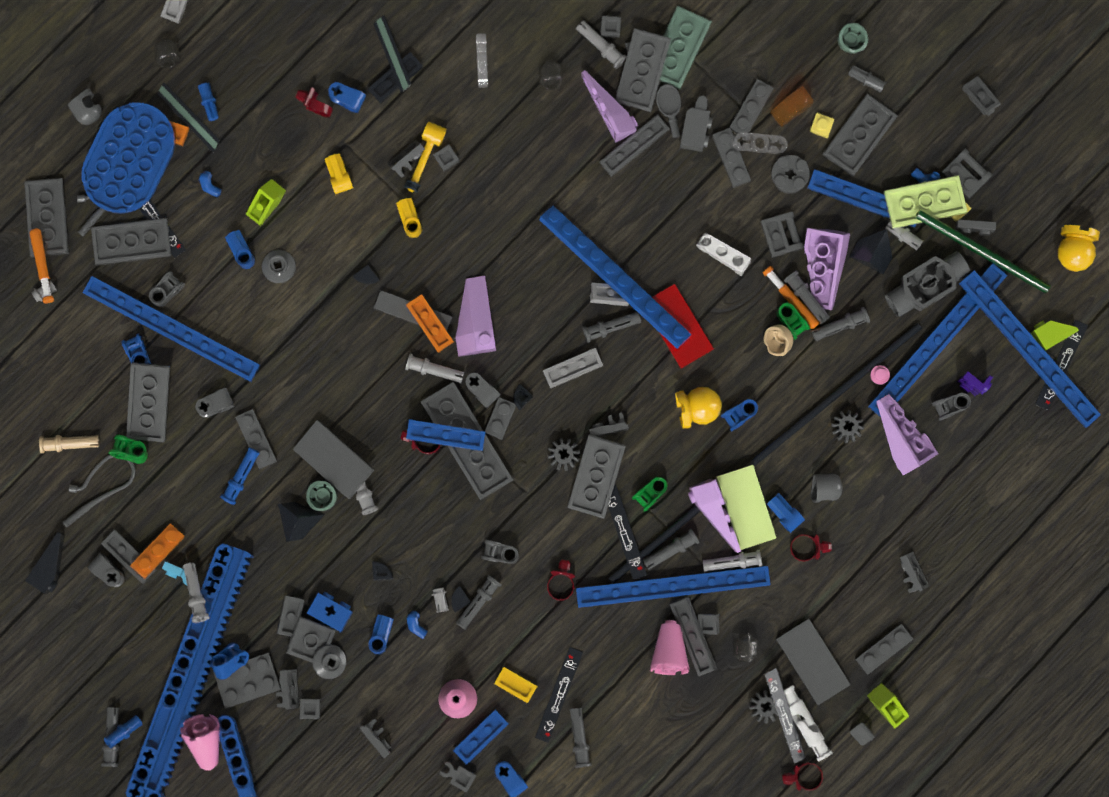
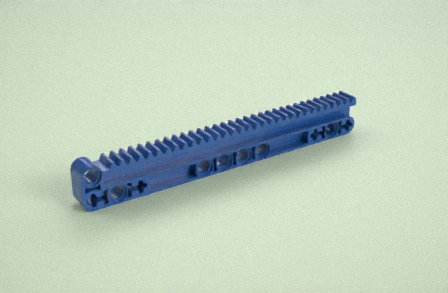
M226 544L217 547L201 588L202 597L206 600L205 609L206 614H209V619L194 623L192 622L193 613L191 615L126 790L127 797H135V793L132 790L136 789L139 785L135 781L145 783L144 785H139L138 791L141 793L136 797H150L153 793L159 797H165L162 788L169 785L166 779L172 778L169 771L175 770L171 764L178 762L174 758V756L180 755L177 749L183 748L179 743L184 741L180 728H183V723L187 719L193 717L190 713L197 710L193 705L199 704L196 697H202L199 690L205 689V687L201 683L208 681L204 675H210V672L207 670V667H212L209 661L213 657L212 653H218L215 646L221 645L218 638L224 637L220 632L226 631L223 624H229L226 616H232L228 610L235 608L231 602H237L234 595L240 594L237 587L243 586L239 581L245 580L242 573H248L245 565H251L247 560L254 557L251 553ZM226 548H228L227 552H229L230 554L229 556H225L223 562H227V564L224 565L222 563H218L217 560L222 561L223 554H221V551H225ZM217 566L223 568V574L220 577L214 575V569ZM213 578L215 580H220L219 583L215 582L213 588L216 589V592L211 593V595H209L210 591L207 590L208 586L212 587L214 581H210V579ZM190 639L196 642V647L193 650L187 648V642ZM184 657L189 660L187 668L180 666V660ZM176 676L182 678V684L179 687L173 684V679ZM169 694L175 697L173 705H169L166 701ZM152 750L154 758H150L148 761L149 756L146 755V752ZM148 761V764H151V766L142 764V762ZM141 768H145L148 772V776L145 779L139 776Z

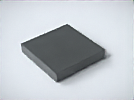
M299 616L285 653L313 663L316 651L324 645L331 644L336 630Z

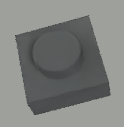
M602 16L601 36L620 38L621 17Z
M450 145L433 154L443 172L460 162Z
M698 614V622L703 634H719V614Z
M300 699V719H320L321 699Z

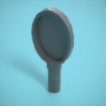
M666 84L661 86L657 92V106L660 112L669 118L672 137L677 138L680 137L676 115L681 109V98L674 86Z

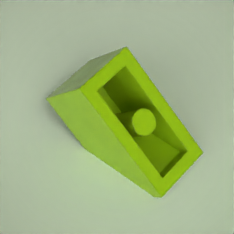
M271 179L259 188L246 215L261 226L278 206L286 190Z
M1043 320L1034 326L1035 330L1031 334L1046 351L1079 330L1077 327L1049 321L1045 324Z
M882 683L867 695L877 710L894 728H897L909 717L897 698Z

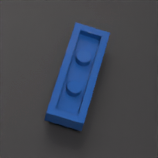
M495 710L453 751L467 765L509 723Z

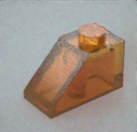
M802 86L787 96L770 113L778 124L783 127L811 107L814 100Z

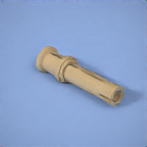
M98 435L39 437L40 453L45 451L61 452L63 449L99 447Z

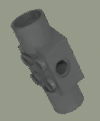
M958 251L944 259L935 256L902 276L900 286L885 294V299L897 317L904 315L913 308L922 311L956 289V282L971 273L970 268Z

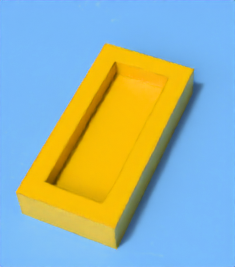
M503 667L494 683L526 703L529 702L537 688L533 683Z

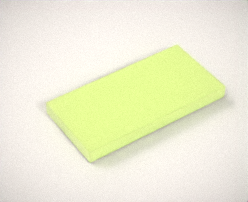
M959 175L884 191L892 229L922 223V221L915 218L919 210L936 219L968 212Z
M750 465L716 476L740 549L776 539L754 466Z

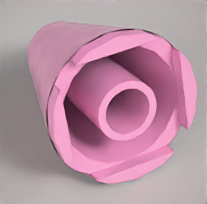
M667 620L664 624H661L650 666L651 672L655 670L654 673L663 675H675L677 671H681V674L689 672L682 630L677 621Z
M460 679L451 680L440 690L439 705L446 715L452 718H463L475 709L477 694L469 682ZM454 696H459V703L453 702Z
M204 714L193 716L183 723V728H180L181 736L199 767L211 770L218 764L220 724L213 715H210V717H204Z

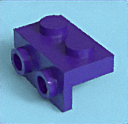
M967 372L957 382L961 384L959 387L964 392H970L976 396L979 393L987 392L992 386L990 381L993 377L990 375L981 382L971 373Z

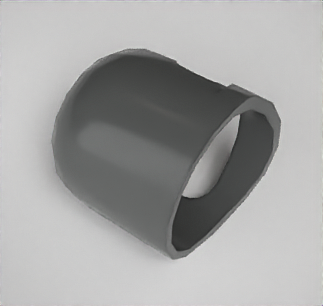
M91 89L84 90L68 104L69 109L82 125H90L96 122L102 115L101 106H94L92 103L94 94Z
M824 473L813 475L811 487L812 502L819 503L822 500L835 501L841 497L843 484L837 474Z

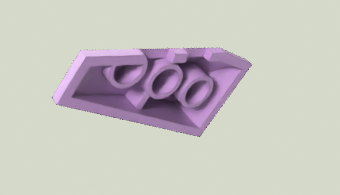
M583 71L582 78L615 143L634 134L638 126L633 116L630 117L628 112L586 71Z
M807 228L804 248L807 254L811 293L823 309L833 310L847 254L850 233Z
M485 276L466 279L456 332L458 357L496 351Z
M889 394L877 401L893 460L902 475L909 473L938 455L925 433L921 434L915 428L917 424L913 420L909 421L904 416V410Z
M708 479L689 487L690 492H688L691 503L696 504L734 552H741L732 526L729 527L728 524L730 523V517L725 508L722 509L721 505L725 503L716 480Z

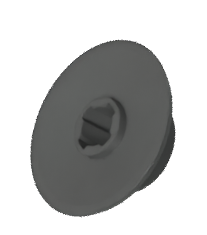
M281 249L269 252L262 262L264 276L274 283L288 281L296 270L293 256ZM281 262L282 268L276 269L275 263Z
M324 645L314 654L313 668L317 675L324 679H334L340 676L346 668V655L336 645ZM330 658L334 660L332 666L327 665Z

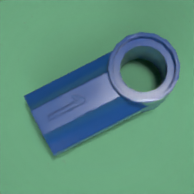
M237 230L229 233L225 239L236 262L241 268L250 269L255 264V258L241 231ZM244 255H249V260L242 263L241 258Z
M779 493L766 504L790 533L805 521L803 516L794 507L792 508Z
M377 615L369 641V649L374 654L385 652L394 619ZM381 640L383 647L380 650L373 649L372 644L374 641Z

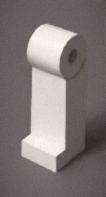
M707 233L702 235L696 245L699 249L731 268L740 276H742L751 262L750 257Z

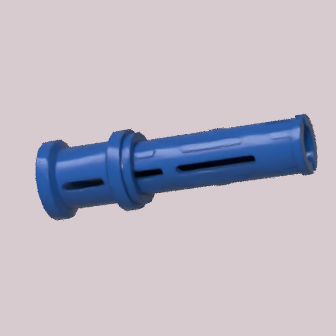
M248 448L233 479L228 480V486L224 494L220 495L222 500L232 505L236 504L235 500L239 492L243 491V483L260 452L253 448Z

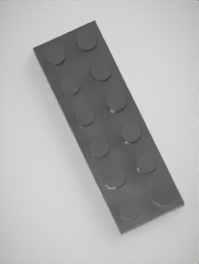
M454 382L421 401L434 424L483 431ZM486 435L483 451L448 446L480 500L513 481Z

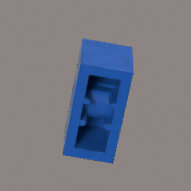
M326 592L323 595L318 593L307 614L339 632H343L353 614V611L350 610L351 606L342 601L340 604L333 601L334 597ZM334 606L335 615L331 614L328 616L327 607L331 608Z

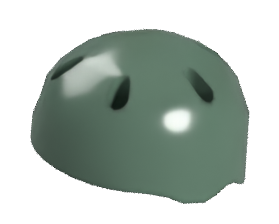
M850 23L839 31L837 41L843 51L857 53L864 50L867 46L868 36L866 30L861 25Z
M316 481L309 486L306 498L312 509L326 511L335 505L338 495L335 487L329 482Z

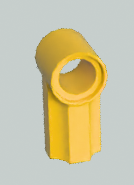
M334 154L325 158L335 194L353 189L341 155Z
M412 198L400 200L396 205L405 233L411 238H416L421 234L422 227ZM411 224L418 225L415 231H409L408 226Z

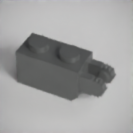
M704 95L697 98L695 108L687 110L680 148L702 152L703 147L708 145L709 136L706 135L707 128L711 129L712 117H709L710 111H706L708 99Z

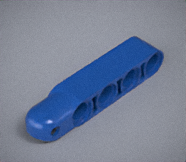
M221 716L218 719L220 724L219 737L233 784L237 788L239 797H257L236 721L232 716ZM225 718L231 722L228 730L222 728L221 725ZM230 737L236 740L235 748H230L227 745V740ZM235 756H239L242 759L240 767H236L233 764ZM240 775H245L248 779L245 786L240 785L238 782Z

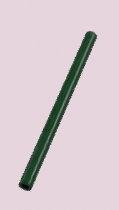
M919 210L917 212L916 219L1046 294L1049 291L1050 285L924 211Z

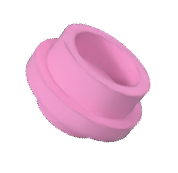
M879 365L872 369L870 377L875 384L882 385L889 380L890 373L885 366Z

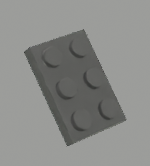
M270 653L249 659L244 666L240 667L226 679H218L215 676L225 709L281 690Z

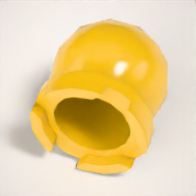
M1064 225L1061 235L1065 239L1060 242L1058 247V259L1067 270L1075 272L1086 270L1096 257V247L1093 242L1099 240L1100 232L1093 228H1089V231L1079 230L1080 226Z
M708 387L695 388L688 395L683 390L675 393L677 408L681 407L682 411L681 417H679L682 429L691 428L692 421L699 425H707L720 415L722 408L721 399L714 390Z

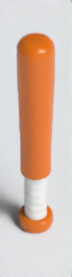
M35 228L30 230V239L39 280L42 283L44 295L42 301L43 303L54 302V297L51 296L49 287V274L42 233L40 229Z
M768 267L763 272V275L771 279L788 303L792 304L806 320L810 329L817 327L819 321L813 313L773 272V267Z

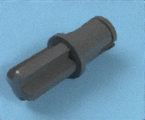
M852 66L848 74L864 83L863 86L866 84L879 92L882 91L886 83L871 75V72L867 73L856 66Z

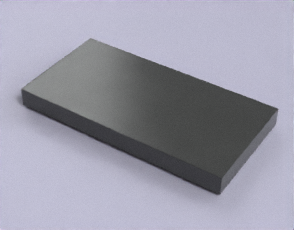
M634 28L615 98L618 103L649 112L652 111L671 38Z
M866 94L827 147L823 156L853 177L898 115Z
M64 179L24 181L30 257H34L30 230L35 228L41 230L45 256L69 254Z
M167 218L91 227L95 265L172 256Z
M131 363L127 438L156 442L166 441L170 366Z
M319 420L312 425L293 449L348 499L353 497L374 471L369 464Z
M589 434L568 504L569 509L605 518L626 447L625 444Z
M807 619L776 639L817 705L850 686L849 681L810 619Z

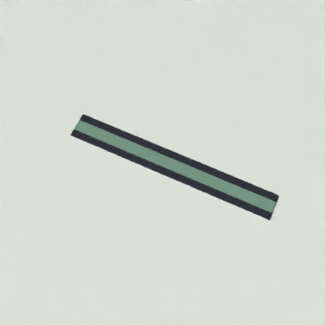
M383 15L374 23V27L399 90L403 92L411 85V81Z
M163 82L158 92L159 97L214 152L220 140Z

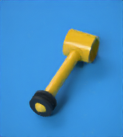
M431 122L427 123L422 135V140L426 141L425 150L422 152L412 179L407 180V183H405L407 185L404 187L408 191L419 192L417 189L421 185L418 182L433 145H441L446 128Z

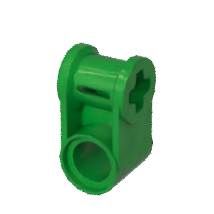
M784 303L777 309L778 319L790 330L794 340L797 339L799 334L810 329L806 320L792 304ZM786 307L790 309V317H784L782 315V308Z
M115 435L114 446L109 451L112 457L136 464L144 463L147 460L148 453L144 443L129 439L123 435ZM137 450L143 451L140 455H135L134 452Z
M661 477L654 478L639 490L632 499L637 500L643 507V511L646 512L665 493L667 482ZM654 482H663L664 489L659 492L655 491L653 488Z

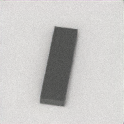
M657 114L599 161V163L612 177L668 132L670 128Z
M380 291L374 309L419 325L406 306L411 301ZM433 310L447 331L452 317Z
M689 597L671 603L670 607L677 624L681 626L684 642L698 676L716 670L717 666Z

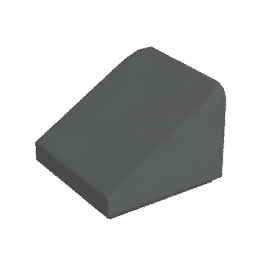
M859 722L850 730V734L860 745H865L874 738V734L862 722Z

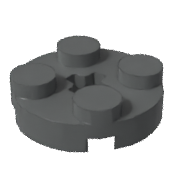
M795 155L780 157L771 171V179L777 189L787 194H793L802 190L810 176L807 162ZM793 170L796 176L788 179V175H785V172Z

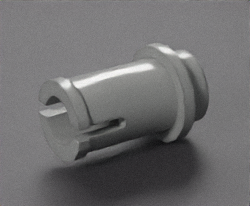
M49 281V287L52 294L57 290L53 285L52 281ZM42 286L38 289L34 288V291L31 292L37 302H42L44 297Z
M444 587L433 590L432 596H434L437 613L449 610L445 596L447 591H444Z

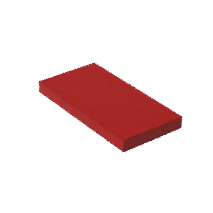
M675 284L652 297L691 333V336L677 349L659 332L680 369L714 350Z

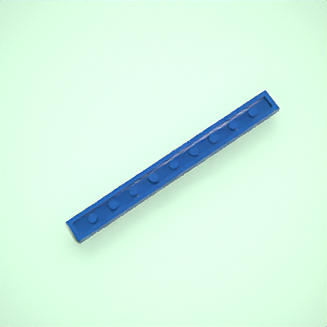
M552 206L540 217L539 220L673 346L678 349L691 336V333L556 207Z
M991 264L981 276L993 292L1007 277L995 264ZM967 293L868 406L879 417L881 415L877 401L889 394L898 402L980 308Z
M975 270L959 283L1085 428L1101 415Z
M91 276L82 292L252 382L260 367L259 364L93 276Z
M768 566L576 588L578 608L770 586Z

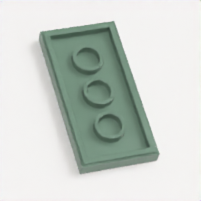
M677 6L663 35L671 38L660 78L661 82L672 85L679 90L681 89L712 21Z

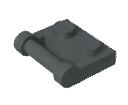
M964 149L941 174L945 178L959 175L963 195L969 199L993 174L990 171L987 172L969 155L970 152ZM962 160H965L982 177L979 181L960 164Z
M793 212L760 222L772 258L804 249V244L800 241L795 226ZM782 221L787 222L794 245H788Z

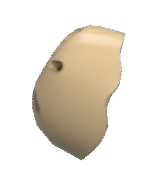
M774 325L765 331L764 343L770 354L784 356L792 348L793 336L785 326Z

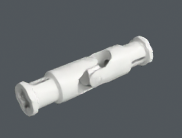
M792 685L786 688L784 693L793 720L802 732L808 746L812 747L817 755V761H821L831 755L832 751L826 746L822 733L802 699L798 698L794 691L795 687Z

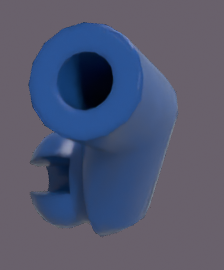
M918 168L911 174L919 183L940 179L938 172L924 174Z
M204 171L199 176L202 190L218 198L222 189L212 185V174L209 171Z
M411 611L406 618L408 629L423 639L428 631L419 626V613Z

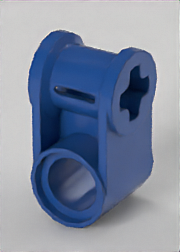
M338 82L331 84L328 90L329 98L332 102L354 113L359 112L366 97L361 91ZM340 90L341 94H337V96H334V92Z
M139 333L129 340L121 341L131 363H137V360L143 357L146 364H151L145 344Z
M748 399L722 414L721 417L725 418L732 432L756 415L758 405L754 400ZM752 404L754 412L751 414L746 413L744 406Z
M230 643L210 660L215 676L222 680L230 677L231 674L248 662L249 654L239 649L236 643Z
M501 761L496 765L495 774L511 797H517L529 788L510 763ZM501 766L503 768H509L507 770V775H505L504 773L501 775L499 774Z

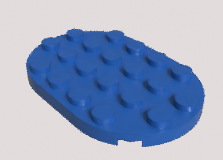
M129 103L114 109L103 121L82 167V182L86 194L98 207L112 213H129L144 206L155 193L175 148L173 127L160 110L145 103Z

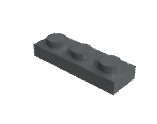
M757 79L730 129L746 138L774 88Z
M731 129L713 134V140L732 187L735 188L751 182Z
M252 409L236 416L235 418L248 446L260 452L256 459L258 468L262 469L277 462L254 410Z
M116 530L101 543L142 584L156 571L154 569L144 579L130 567L141 554Z
M900 624L855 660L868 675L911 642L913 638L904 626Z

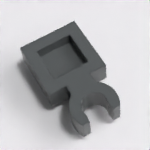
M446 762L445 765L450 768V772L444 773L441 771L440 774L443 777H452L450 784L467 793L476 775L461 766L455 770L451 763Z

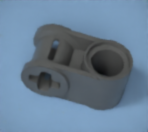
M169 271L150 291L149 298L156 307H163L183 289L185 283L180 282L173 276V272ZM157 293L164 295L161 301L154 300V296Z
M471 373L467 376V388L486 408L500 396L499 392L478 373ZM470 378H478L479 385L470 386Z
M223 388L199 399L195 408L200 416L208 418L233 408L234 403L228 389ZM203 404H206L207 406H209V407H207V410H208L207 412H204V410H201V409L203 408V406H202Z
M959 393L932 403V406H935L939 415L938 420L941 421L966 410L971 404V399L966 393ZM958 397L966 400L965 407L957 405L956 400Z
M485 540V551L481 559L506 564H514L518 561L519 552L515 547ZM508 550L515 552L513 560L505 558V553Z
M101 552L87 566L95 576L108 586L119 587L124 583V574ZM112 574H113V575H116V577H115V578L117 579L116 582L112 581V580H113V578L111 577Z

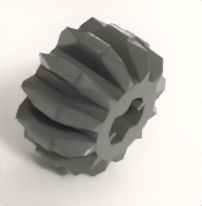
M851 410L847 411L846 416L841 411L839 413L840 418L837 416L833 418L837 423H832L831 427L837 428V430H834L832 434H840L837 437L838 441L844 437V443H848L850 437L851 441L855 442V436H862L857 430H864V426H858V424L863 422V419L856 420L858 413L851 417ZM845 422L852 425L850 431L848 429L844 430Z
M560 438L561 445L554 441L553 445L556 449L551 447L548 449V451L554 453L548 455V459L555 458L551 462V466L559 463L557 470H560L561 465H564V470L568 471L567 464L574 468L575 464L572 460L579 462V458L573 455L580 454V450L573 451L577 444L574 443L570 447L571 439H568L566 444H564L563 438ZM567 450L569 457L561 459V455L558 453Z
M763 690L762 697L757 692L758 700L755 698L750 699L756 703L755 706H749V709H756V711L751 713V716L754 717L759 714L757 717L758 722L764 716L765 724L768 723V717L774 722L776 719L773 714L778 715L771 693L767 697V690ZM767 702H769L770 704L768 706H770V710H765L763 712L761 710L763 709L761 707V704H766Z

